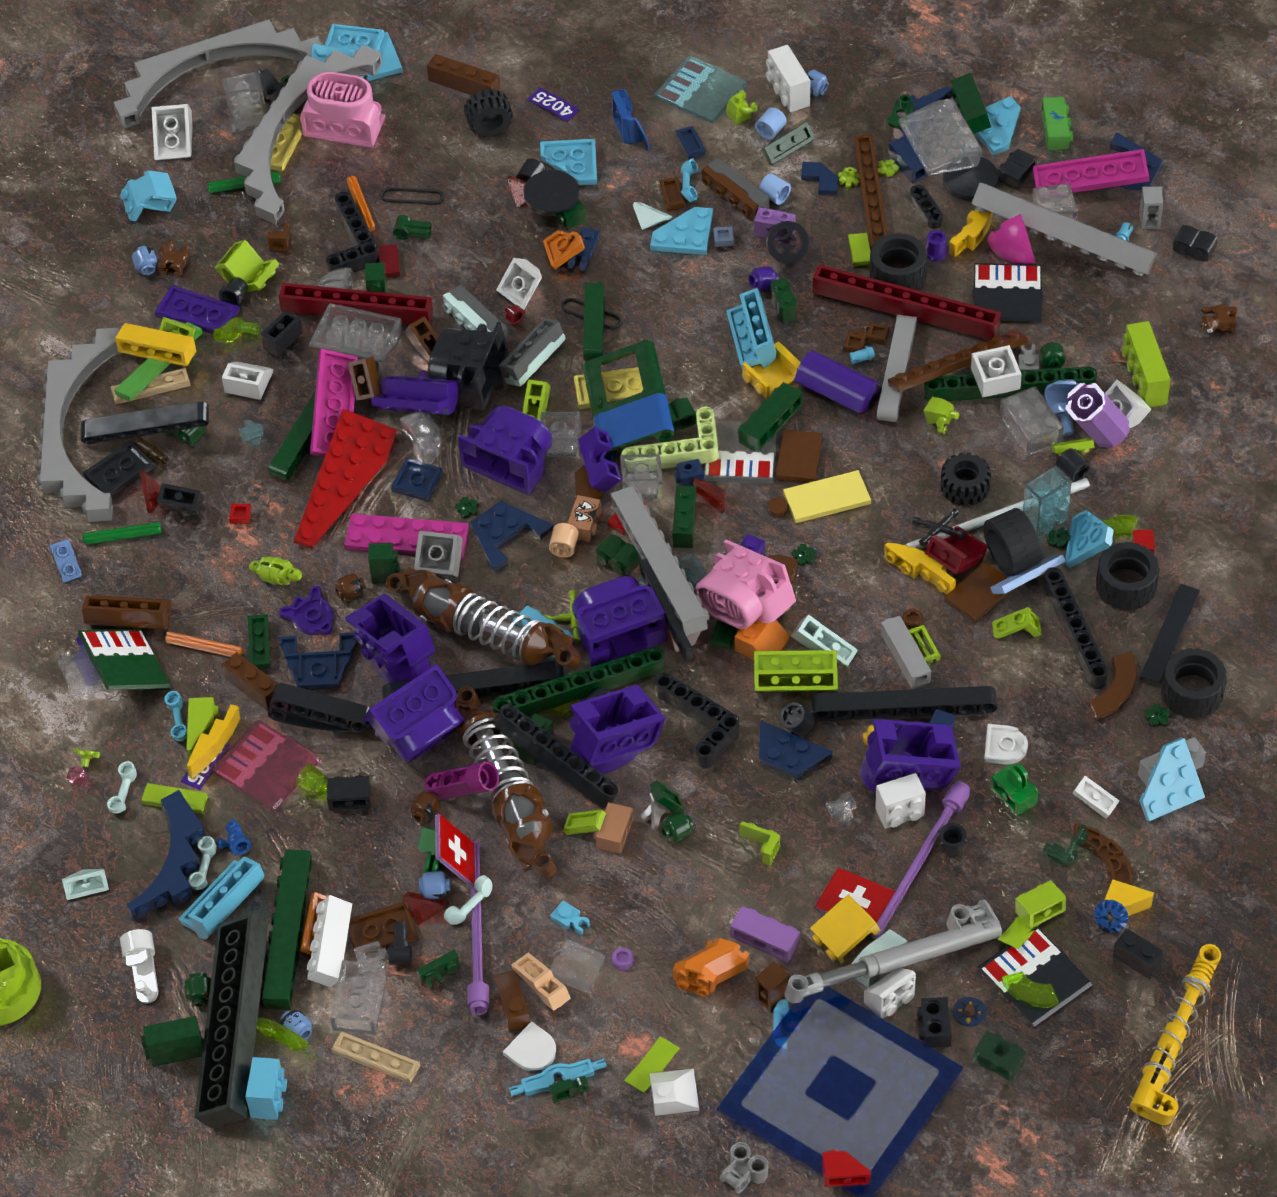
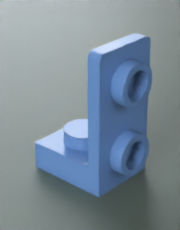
M69 539L49 546L64 583L82 576Z

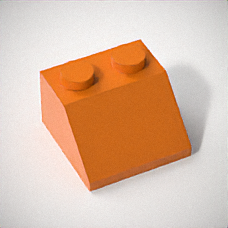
M756 620L750 627L740 629L736 634L735 651L754 660V651H782L791 639V636L777 620L771 623H762Z

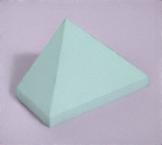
M634 202L633 204L642 230L670 221L673 216L644 203Z
M84 869L62 879L67 900L109 890L104 869Z

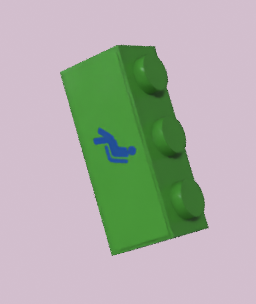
M1064 97L1042 98L1041 112L1047 150L1069 149L1070 142H1073V131H1069V128H1071V118L1067 117L1069 115V104H1065Z

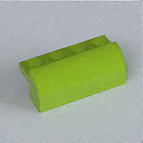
M837 650L754 651L755 692L838 691Z

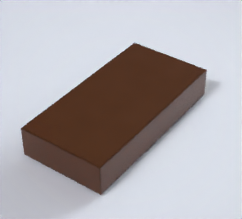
M678 178L659 180L667 211L685 208V201Z

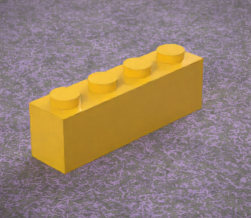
M124 323L115 337L117 349L120 353L187 366L197 352L194 337Z

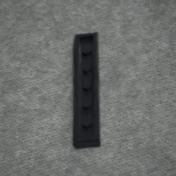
M647 558L640 560V574L646 586L653 589L665 611L666 625L686 662L693 660L692 646Z
M1180 584L1139 680L1156 686L1160 685L1166 662L1174 654L1200 594L1199 589Z

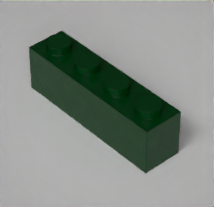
M972 73L952 79V97L964 129L968 128L970 135L991 128Z
M785 382L778 388H775L767 400L765 399L761 406L751 413L749 419L739 426V443L759 452L803 405V391Z

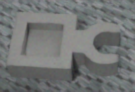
M1032 344L1031 350H1026L1025 346L1022 345L1021 355H1019L1018 359L1020 371L1039 370L1038 354L1035 355V344Z

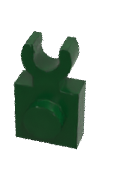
M586 1076L578 1077L574 1081H571V1079L558 1080L549 1085L552 1102L556 1103L572 1098L574 1093L588 1091Z

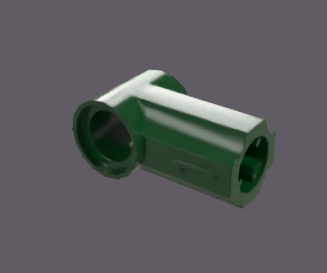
M399 215L396 218L393 236L400 240H405L409 236L430 238L432 224L431 222L412 220L407 215Z

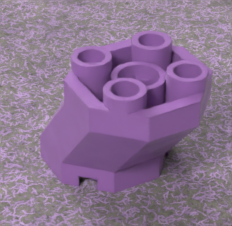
M1080 383L1068 393L1067 412L1099 447L1107 449L1116 447L1127 437L1130 431L1129 420L1096 383H1091L1092 385Z

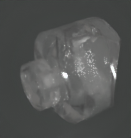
M851 792L841 794L837 801L825 803L831 818L839 817L841 823L854 818L852 810L857 808V804Z

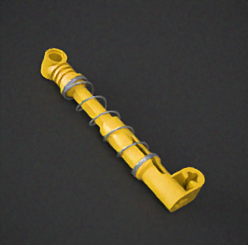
M1212 944L1202 946L1189 975L1184 977L1182 985L1186 990L1184 998L1175 997V1001L1181 1005L1176 1014H1167L1168 1018L1173 1022L1167 1023L1164 1030H1160L1161 1037L1157 1046L1152 1047L1154 1053L1150 1061L1143 1066L1142 1073L1144 1075L1130 1103V1109L1134 1113L1159 1125H1169L1178 1111L1177 1101L1173 1097L1161 1092L1164 1084H1167L1171 1078L1170 1072L1175 1069L1174 1061L1176 1057L1183 1052L1182 1043L1184 1039L1190 1036L1191 1031L1188 1024L1195 1022L1198 1018L1195 1007L1203 1005L1205 996L1209 994V983L1221 959V951ZM1198 996H1203L1201 1004L1195 1005ZM1194 1008L1196 1017L1194 1020L1187 1022ZM1185 1025L1188 1027V1035L1186 1029L1184 1028ZM1162 1056L1166 1057L1163 1065L1159 1064ZM1157 1067L1161 1069L1160 1072L1155 1071ZM1151 1079L1156 1080L1154 1084L1150 1083ZM1155 1103L1160 1105L1158 1110L1153 1108Z

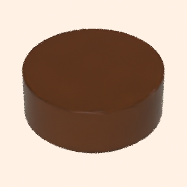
M772 498L768 502V513L771 516L782 517L787 513L788 505L783 498Z
M909 609L904 612L902 620L907 629H913L922 625L923 615L916 609Z

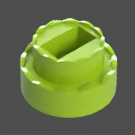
M0 938V1025H5L22 1018L33 1008L40 995L41 978L33 957L25 947L12 940Z

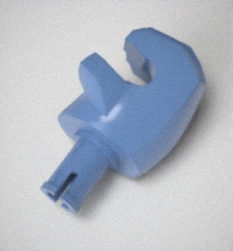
M1059 380L1047 385L1045 389V402L1048 413L1052 419L1060 420L1063 436L1075 434L1072 416L1066 410V404L1068 405L1069 402L1067 399L1068 393L1079 385L1075 380Z

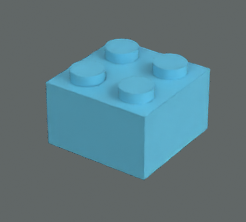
M252 1058L246 1091V1101L251 1118L277 1120L278 1113L283 1110L284 1101L281 1096L282 1092H286L287 1079L284 1078V1068H281L279 1059Z

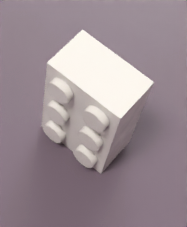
M784 45L769 50L768 59H766L768 67L766 77L768 82L773 84L775 93L781 97L783 106H786L789 112L810 106V79L790 47Z

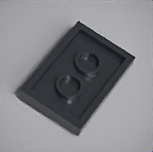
M128 441L83 473L84 477L95 488L103 493H110L112 497L155 468L154 462L137 446Z

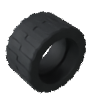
M896 233L887 234L874 243L870 252V278L918 290L924 284L927 273L926 247L920 240L909 234ZM893 260H903L912 265L906 268H892L885 265V263Z
M1013 508L985 521L983 532L986 544L994 562L1004 574L1012 576L1041 562L1042 547L1033 524L1023 511Z
M1116 543L1107 550H1104L1098 561L1096 590L1100 598L1112 607L1122 610H1134L1148 604L1154 598L1157 590L1160 570L1157 557L1147 547L1138 543ZM1121 569H1129L1140 573L1144 579L1135 583H1126L1115 579L1111 573Z
M1187 648L1173 654L1167 660L1164 667L1161 687L1163 701L1169 709L1171 708L1173 712L1184 717L1191 718L1205 717L1218 709L1223 701L1227 680V671L1223 662L1215 654L1199 648ZM1186 675H1195L1207 680L1211 687L1202 691H1192L1182 687L1176 680Z

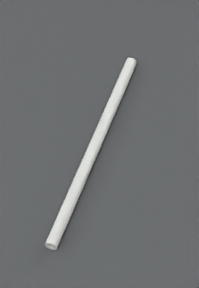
M1087 478L1078 480L956 526L969 532L984 526L986 520L1013 508L1026 511L1088 488L1090 486ZM941 532L937 534L941 539L951 536ZM920 539L907 543L906 546L920 550L927 547L928 544L922 547L919 544Z

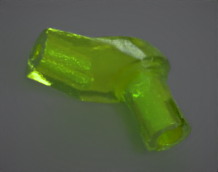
M235 317L230 319L224 326L216 328L213 338L217 342H232L242 332L258 335L260 323L247 322L242 317Z

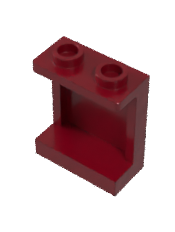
M959 526L954 527V530H958V531H959V530H963V531H965L964 529H962V528L959 527ZM965 531L966 536L964 539L958 538L957 535L953 534L945 539L934 535L929 541L925 554L953 573L958 574L982 563L988 545Z

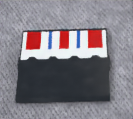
M974 263V285L972 292L975 306L1001 312L1000 321L1041 322V299L1043 295L1041 265Z
M1037 926L1030 931L1034 932L1019 949L1007 945L977 967L981 974L1000 992V995L1032 1027L1041 1023L1092 986L1091 981Z

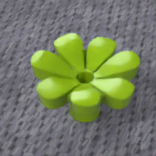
M848 167L843 169V172L838 173V183L840 185L846 183L845 188L850 189L852 184L854 186L859 185L860 179L857 169Z
M74 748V752L82 757L80 766L89 767L90 759L99 758L101 755L100 752L83 751Z

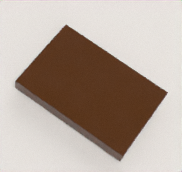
M784 429L776 479L808 483L816 481L823 433Z
M984 561L944 597V601L973 623H976L1011 591L1005 594L992 593L990 587L1007 579V577Z
M406 901L350 918L348 934L357 959L389 949V946H392L394 941L395 922L407 923V941L409 943L419 940Z

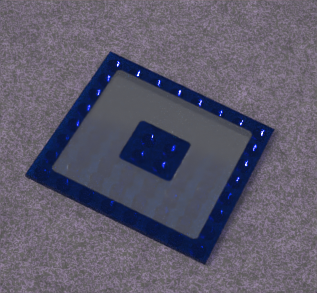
M825 987L822 992L806 996L801 1002L792 1005L719 1104L716 1111L823 1176L821 1165L822 1153L833 1149L846 1151L871 1171L870 1183L867 1185L839 1187L855 1197H874L963 1070V1066L831 987Z

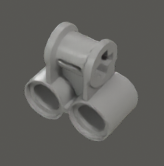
M738 1142L732 1145L730 1149L731 1164L722 1172L720 1181L728 1183L735 1188L737 1194H740L750 1181L760 1184L767 1180L768 1161L761 1155L751 1157L750 1147L746 1143ZM737 1155H744L745 1157H744V1158H737L736 1156H737ZM758 1167L762 1168L763 1170L755 1171L753 1169Z

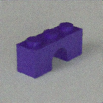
M593 427L580 437L578 441L591 487L606 492L621 481V476L617 464L604 459L605 454L612 449L608 432Z

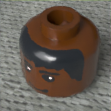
M353 573L339 578L337 585H335L338 598L347 603L362 598L364 594L363 589H366L363 578H358Z
M421 792L413 800L409 809L412 818L416 822L430 823L440 811L441 805L439 798L434 793Z

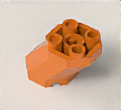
M717 938L714 943H712V940H709L704 949L675 963L672 970L673 980L676 982L675 986L682 991L688 990L697 993L699 996L708 997L709 993L714 992L717 984L747 969L749 953L746 950L742 953L739 950L741 946L729 940Z

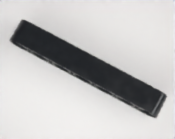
M193 402L86 419L81 421V442L95 444L207 426L209 424V405L205 402Z
M1049 568L1045 572L1044 590L1088 684L1094 689H1101L1107 682L1108 667L1063 572L1059 568Z
M509 704L501 707L494 720V725L498 730L599 807L606 808L608 802H613L618 794V787L614 782L516 707Z

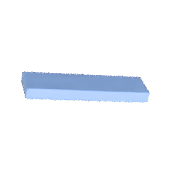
M1063 554L1051 555L1041 560L1039 564L990 587L992 593L1005 594L1045 573L1047 569L1064 563Z

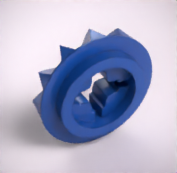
M1104 900L1095 908L1093 916H1095L1096 924H1099L1102 930L1106 929L1110 933L1114 931L1120 932L1128 923V912L1118 901ZM1109 911L1112 913V917H1116L1112 923L1109 921V917H1106Z

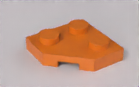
M557 230L543 240L550 264L554 269L585 249L583 240L577 232L565 233L564 231Z

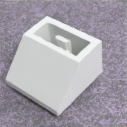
M238 361L228 363L222 376L224 393L261 400L273 374V369Z
M904 968L893 970L864 991V1003L880 1020L886 1016L893 1015L898 1007L902 1004H908L914 998L916 973Z

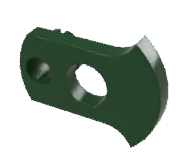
M901 95L899 100H896L891 116L885 118V123L890 127L907 129L912 126L909 119L914 109V103L910 101L911 97L909 95ZM898 112H904L906 115L900 117L896 114Z

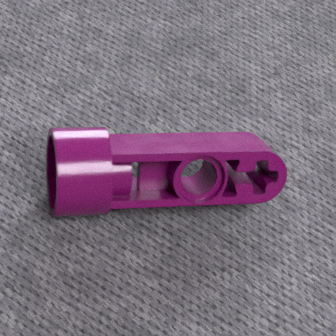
M486 761L467 767L433 773L427 777L424 788L434 793L440 800L474 793L478 794L495 790L499 783V774L495 765Z

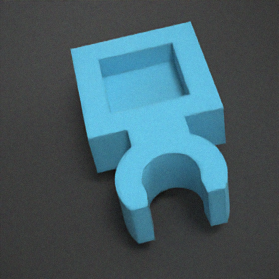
M564 900L550 915V920L566 930L571 926L574 927L575 932L579 935H583V929L579 927L580 925L590 926L589 919L579 917L580 910Z

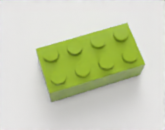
M1150 322L1126 325V332L1123 333L1124 346L1121 347L1123 357L1127 359L1128 371L1132 372L1133 385L1137 386L1138 389L1137 395L1149 407L1167 405L1171 379Z

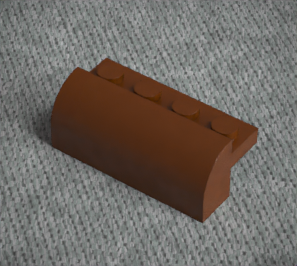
M86 595L82 606L83 620L85 625L167 630L172 600Z

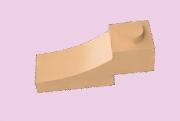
M530 953L525 954L511 964L513 970L536 992L542 1002L553 1011L571 999L566 986L553 976L549 968Z

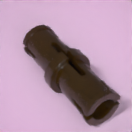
M141 436L135 438L138 444L134 441L133 444L149 459H152L160 467L167 464L163 459L168 462L169 457L160 452L157 446L149 444Z

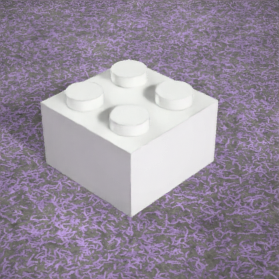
M1010 345L972 353L971 370L982 397L1020 389L1021 372Z
M916 773L876 786L875 809L885 829L897 827L911 820L916 821L924 816L926 793Z

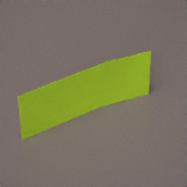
M1018 916L998 940L1019 949L1034 931H1030L1035 927L1030 929Z
M660 1036L624 1081L644 1093L651 1086L649 1074L662 1072L680 1048Z

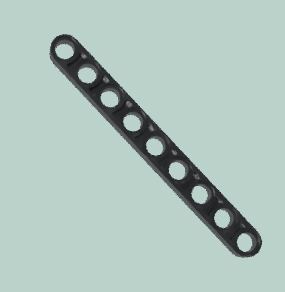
M557 661L537 663L534 666L520 665L445 676L456 690V693L461 688L468 686L474 689L480 699L507 695L563 677L565 674L563 665H560ZM412 680L391 682L383 685L382 698L385 699Z
M991 686L826 693L814 695L811 699L812 711L816 721L933 716L936 709L952 715L989 714L998 709L996 690Z

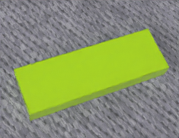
M147 783L141 802L144 805L162 807L161 799L180 790L193 812L203 814L208 794Z

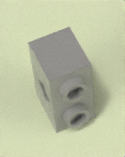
M1142 187L1139 212L1141 229H1160L1163 210L1162 187Z

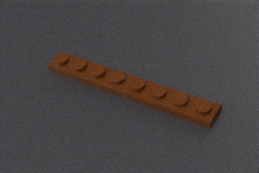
M872 134L854 136L870 250L877 240L888 234Z
M1017 330L1009 331L1008 334L993 337L992 340L977 343L974 347L962 349L953 355H946L937 361H930L924 366L914 367L905 373H898L895 377L888 379V386L898 392L904 391L971 365L972 353L1010 345L1011 349L1027 344L1028 338Z

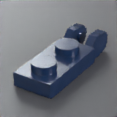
M582 227L579 235L583 240L585 249L569 259L568 268L573 269L576 261L579 260L581 261L579 269L585 271L599 241L600 230Z

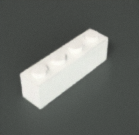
M331 895L319 902L316 909L318 917L313 927V932H315L314 940L310 946V951H312L311 959L307 964V970H309L307 979L328 987L333 986L341 979L352 903Z

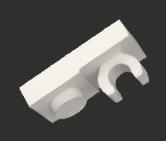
M1086 776L1083 777L1072 793L1106 819L1119 802L1117 798Z

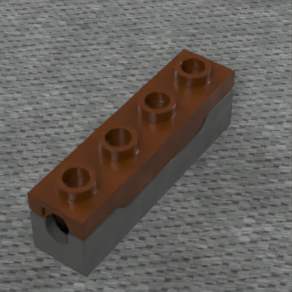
M715 159L702 169L703 184L714 190L719 197H723L732 207L741 211L745 217L754 221L759 207L769 209V196L721 159Z

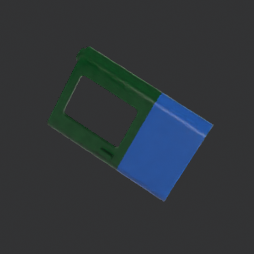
M643 340L591 359L583 364L582 369L594 427L608 432L612 449L608 452L655 436L660 442H667L674 438V428L653 341ZM636 354L643 391L616 402L608 403L601 366ZM664 432L666 436H660V434Z

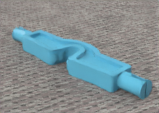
M604 1058L591 1062L590 1059H585L572 1064H554L547 1067L540 1074L521 1079L522 1084L509 1087V1092L512 1097L521 1093L530 1096L550 1091L549 1085L555 1082V1076H561L563 1080L571 1079V1081H574L581 1076H586V1078L594 1076L595 1070L607 1068Z

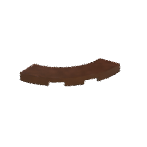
M1132 651L1112 657L1115 677L1111 686L1103 694L1089 701V705L1097 720L1117 711L1130 697L1136 680V662Z
M1075 823L1072 845L1083 847L1093 852L1102 860L1109 872L1110 884L1113 879L1132 885L1131 866L1119 845L1113 839L1110 840L1101 834V831Z

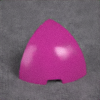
M1021 214L1000 224V230L990 233L988 244L999 258L1013 264L1035 263Z

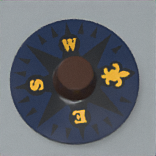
M964 997L955 1003L953 1014L960 1024L976 1026L985 1019L986 1008L979 999Z

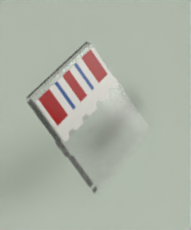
M715 420L719 458L715 462L705 463L704 481L773 483L774 464L777 454L776 434L759 452H756L739 443L738 428L746 421Z

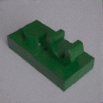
M452 950L417 969V977L421 986L426 984L427 988L432 990L431 981L437 980L440 985L443 984L442 976L451 974L460 967L459 956L456 951Z

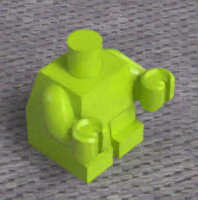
M740 90L739 93L732 96L726 106V115L735 125L751 119L750 113L756 112L758 109V105L755 102L751 103L750 107L748 106V103L744 100L746 99V92L744 90Z
M932 397L923 410L927 423L931 425L935 423L938 427V433L945 434L947 427L943 425L949 424L951 419L957 420L959 418V412L954 410V405L942 398Z

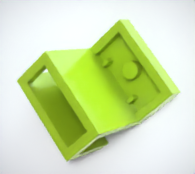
M246 240L235 242L214 268L227 283L234 277L243 279L248 285L247 292L255 290L260 291L264 288L266 280L276 273L275 269L279 266V263L276 259L264 262Z

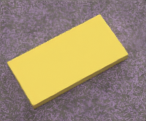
M293 113L282 128L273 149L271 158L272 170L283 172L303 134L301 114Z
M638 367L601 372L608 403L616 402L643 391ZM584 374L574 376V384L579 410L591 408Z
M859 470L783 489V495L795 524L871 504V498Z

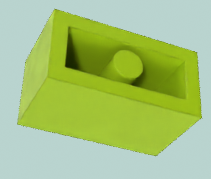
M1051 880L1015 898V913L1030 929L1066 911V896Z

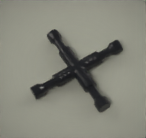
M953 509L950 515L945 516L939 523L929 520L924 521L919 517H914L912 520L914 525H923L925 528L931 529L926 537L919 540V544L922 547L926 546L931 537L940 532L948 535H957L958 538L964 539L966 536L965 531L954 530L953 527L947 526L951 519L959 515V511Z

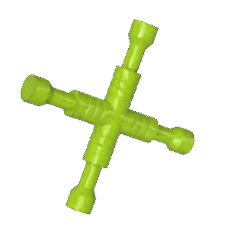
M571 590L568 592L571 599L569 604L570 613L559 614V616L544 615V617L553 621H571L574 644H578L581 640L578 635L577 621L572 612V604L577 597V592Z

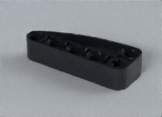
M284 683L275 685L268 710V717L274 721L310 729L347 733L367 732L370 727L369 722L364 724L362 721L370 709L366 705Z

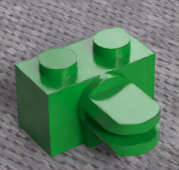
M1010 764L992 776V790L1016 816L1037 804L1038 789L1033 783L1030 784L1028 782V773L1021 764Z
M422 827L417 848L420 849V852L428 853L424 873L441 871L442 863L436 859V828Z

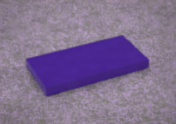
M171 286L154 313L156 317L162 319L166 317L182 323L189 322L202 328L204 332L223 337L240 310L237 305Z

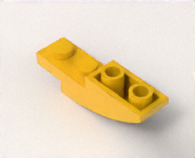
M976 209L971 211L967 216V225L962 228L959 234L950 239L949 254L955 258L966 247L973 251L988 232L993 212L986 210L984 213Z
M896 543L885 544L884 557L889 563L900 568L904 574L911 576L913 579L920 574L925 581H929L940 592L948 594L955 588L956 580L946 573V567L926 555L924 551Z

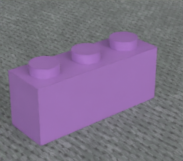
M742 906L730 925L731 938L787 963L800 944V932L796 928L781 924L772 917L761 915L752 908L748 909Z

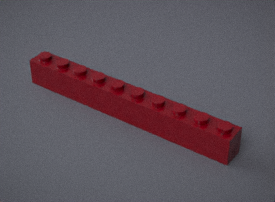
M820 264L813 276L812 293L894 315L917 317V321L987 340H992L993 337H996L1000 329L1001 312Z

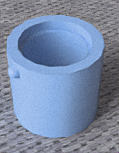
M772 107L768 108L755 123V129L761 137L771 140L786 125V117L780 110Z
M770 173L764 177L759 189L769 196L770 201L780 205L788 198L791 185Z

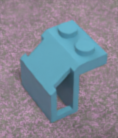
M148 170L139 179H131L127 182L121 191V199L123 200L129 220L137 221L143 208L166 212L171 211L177 197L168 173Z

